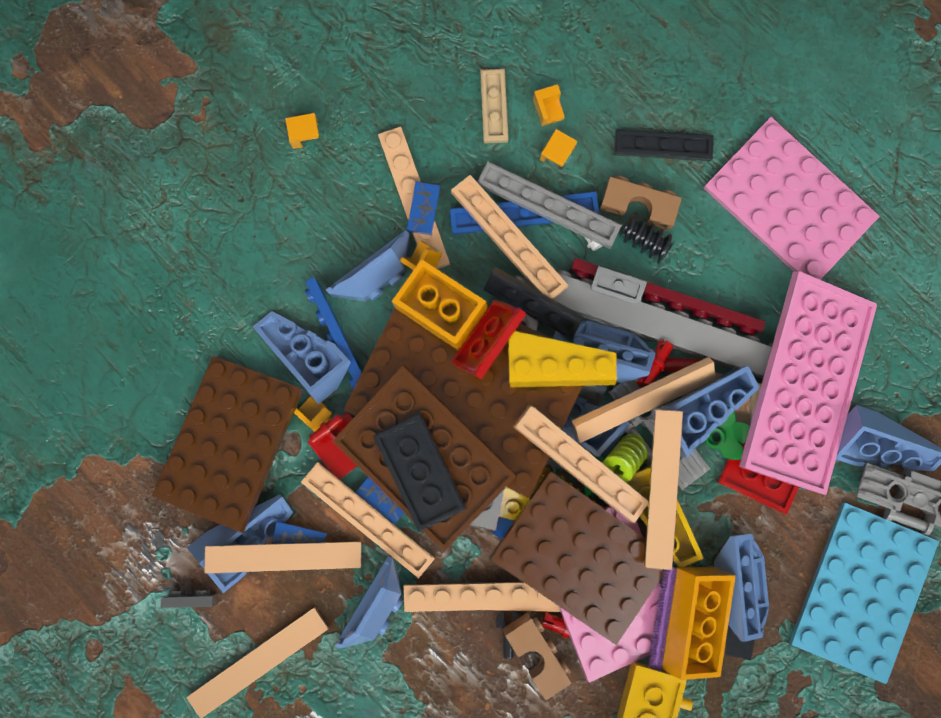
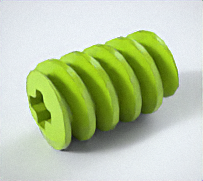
M626 434L610 454L607 455L602 464L625 483L629 482L648 457V450L644 440L638 434Z

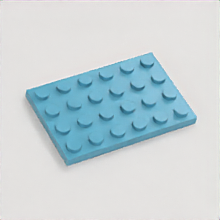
M842 502L789 644L887 684L939 541Z

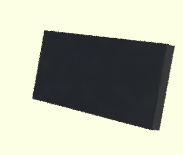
M422 412L373 436L418 532L467 509Z

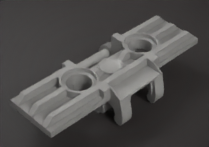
M637 378L620 383L608 393L615 401L642 387L637 384L639 379ZM670 402L652 409L646 418L637 416L630 419L629 426L624 434L634 433L641 437L635 429L641 423L653 435L655 418L652 412ZM644 441L648 450V457L645 463L647 466H650L652 464V450ZM695 448L688 457L679 459L678 486L681 490L710 470Z
M866 463L855 497L886 507L883 516L885 520H894L922 530L923 534L930 535L934 525L941 527V515L938 512V506L941 503V480L919 474L908 468L904 469L903 475ZM896 484L898 487L895 496L892 498L890 496V488ZM902 504L916 507L920 511L925 512L924 520L901 513Z

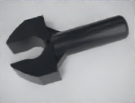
M504 610L496 617V628L501 629L507 626L504 622ZM513 611V621H515L520 616L516 611ZM503 633V657L509 660L514 657V649Z

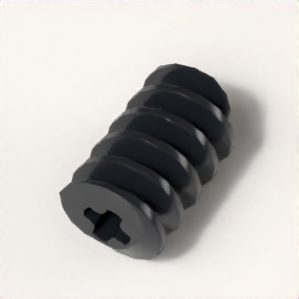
M633 214L619 236L624 234L623 242L625 244L632 239L633 249L640 244L641 254L650 250L649 259L658 255L657 263L660 264L674 244V242L671 243L672 235L668 234L662 238L663 229H659L654 233L655 224L652 223L646 228L647 219L643 218L637 222L638 214Z

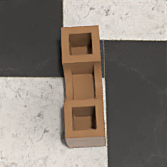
M615 176L614 178L610 177L606 184L599 210L623 217L628 204L640 202L648 210L647 225L653 223L657 228L670 231L674 226L682 198L677 197L676 193L669 190L657 191L652 189L653 187L649 184L638 183L637 185L630 183L625 177Z
M526 613L502 628L504 635L518 657L529 651L540 653L539 663L529 670L528 673L545 701L572 684L567 677L571 673L563 659L558 662L554 656L558 652L550 638L545 641L541 635L544 628L537 617L531 619L529 614Z

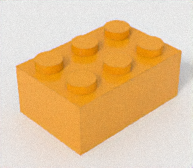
M422 259L392 300L393 305L398 311L457 350L460 349L488 309L485 300Z

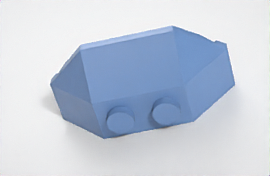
M407 230L403 231L333 285L329 286L326 289L329 295L349 300L366 302L371 299V301H374L384 293L382 289L389 284L394 286L404 278L402 274L406 271V265L401 263L400 259L401 257H408L410 236Z
M582 321L572 340L555 331L553 339L616 353V382L618 383L648 376L655 357V352L649 349L646 343L636 334L591 321Z
M753 534L730 536L714 561V567L736 575L728 625L740 641L746 642L763 638V627L769 611L764 555L758 544L754 541Z
M391 555L385 560L337 641L335 647L338 649L375 640L378 633L383 636L390 624L386 619L391 611L396 613L401 606L403 599L400 596L403 591L396 562Z

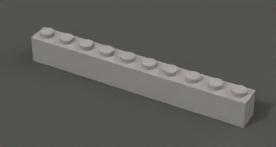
M557 270V273L568 284V288L553 300L584 316V318L634 333L638 337L655 343L663 339V345L665 341H668L674 346L673 349L701 359L710 357L714 359V363L730 369L748 365L753 376L763 380L773 343H769V345L759 343V338L745 335L744 338L736 335V331L731 328L722 327L718 329L713 327V323L710 321L689 319L687 313L681 311L672 313L666 311V307L661 304L652 302L649 305L641 302L642 298L639 305L590 290L593 281L585 278L577 280L571 278L570 273Z

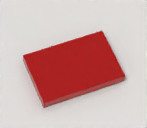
M493 300L451 360V363L457 368L482 379L526 313L520 308Z
M726 459L717 483L778 512L788 514L798 491V486L739 467L741 459Z

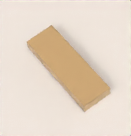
M505 69L480 70L484 143L508 142Z

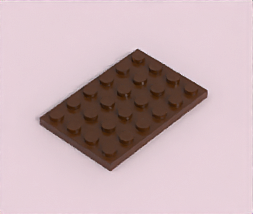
M212 356L152 496L225 527L244 533L303 393V389Z
M402 365L337 435L333 442L413 521L373 436L422 412L467 506L466 510L422 530L444 552L518 475L405 365Z
M547 471L489 557L493 562L616 646L664 574L663 571H665L664 569L645 568L646 538L551 471Z

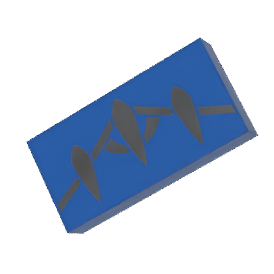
M416 181L407 232L432 236L440 185Z
M369 477L355 492L393 524L404 513Z
M276 521L271 544L323 543L326 532Z

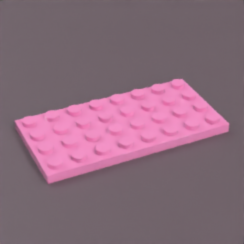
M795 271L792 273L739 467L818 494H827L874 319L876 303L803 272Z

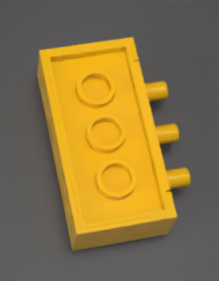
M638 661L631 663L617 718H677L680 708L692 709L693 701L682 698L687 680H680L664 670L658 671L647 666L649 664Z

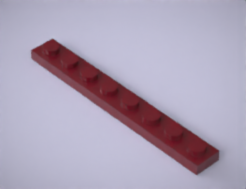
M575 258L569 272L575 273L574 277L578 279H594L598 265ZM648 282L642 295L647 302L658 304L662 302L668 304V308L673 311L683 312V310L692 312V316L697 319L706 320L710 318L716 320L715 324L721 327L730 328L731 325L740 328L739 332L745 335L754 336V334L762 332L766 323L765 321Z

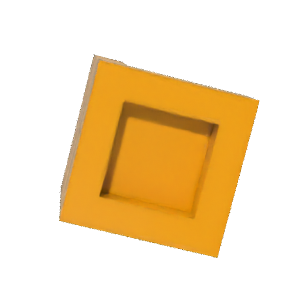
M558 84L534 91L533 101L541 126L561 121L565 117L559 101L561 92Z
M315 113L285 118L289 141L293 149L302 148V141L319 138L318 120Z
M556 129L541 153L540 160L545 162L547 158L562 167L573 153L578 141Z
M419 241L412 257H401L400 262L414 270L422 259L436 268L443 253L428 243Z
M312 396L299 409L296 408L294 412L314 432L320 428L322 422L327 423L335 415L322 402L318 404Z

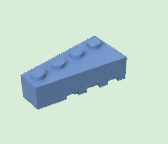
M748 365L735 368L716 378V380L659 408L660 410L683 412L680 458L688 457L694 448L703 443L715 428L722 425L734 410L741 407L759 389Z

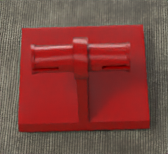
M348 412L341 416L336 414L327 423L322 422L320 428L309 435L310 440L307 441L328 470L340 480L357 467L333 442L337 435L353 419Z

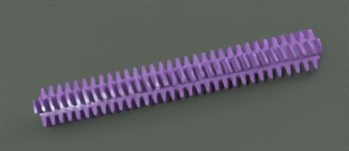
M672 567V570L664 569L665 571H663L665 573L663 574L664 578L662 577L664 581L661 580L663 584H660L663 587H660L662 590H659L662 593H659L661 596H658L660 599L657 602L660 606H657L659 609H656L659 612H656L658 614L655 615L657 618L654 621L656 628H653L656 631H653L655 634H652L654 636L652 637L653 640H651L652 646H650L652 653H649L652 656H649L651 659H648L650 662L647 665L649 668L662 671L661 668L663 667L664 646H666L667 627H669L670 608H672L673 589H675L676 570H678Z

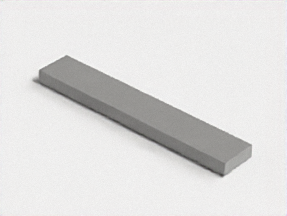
M490 162L486 163L477 181L483 189L611 249L622 226Z

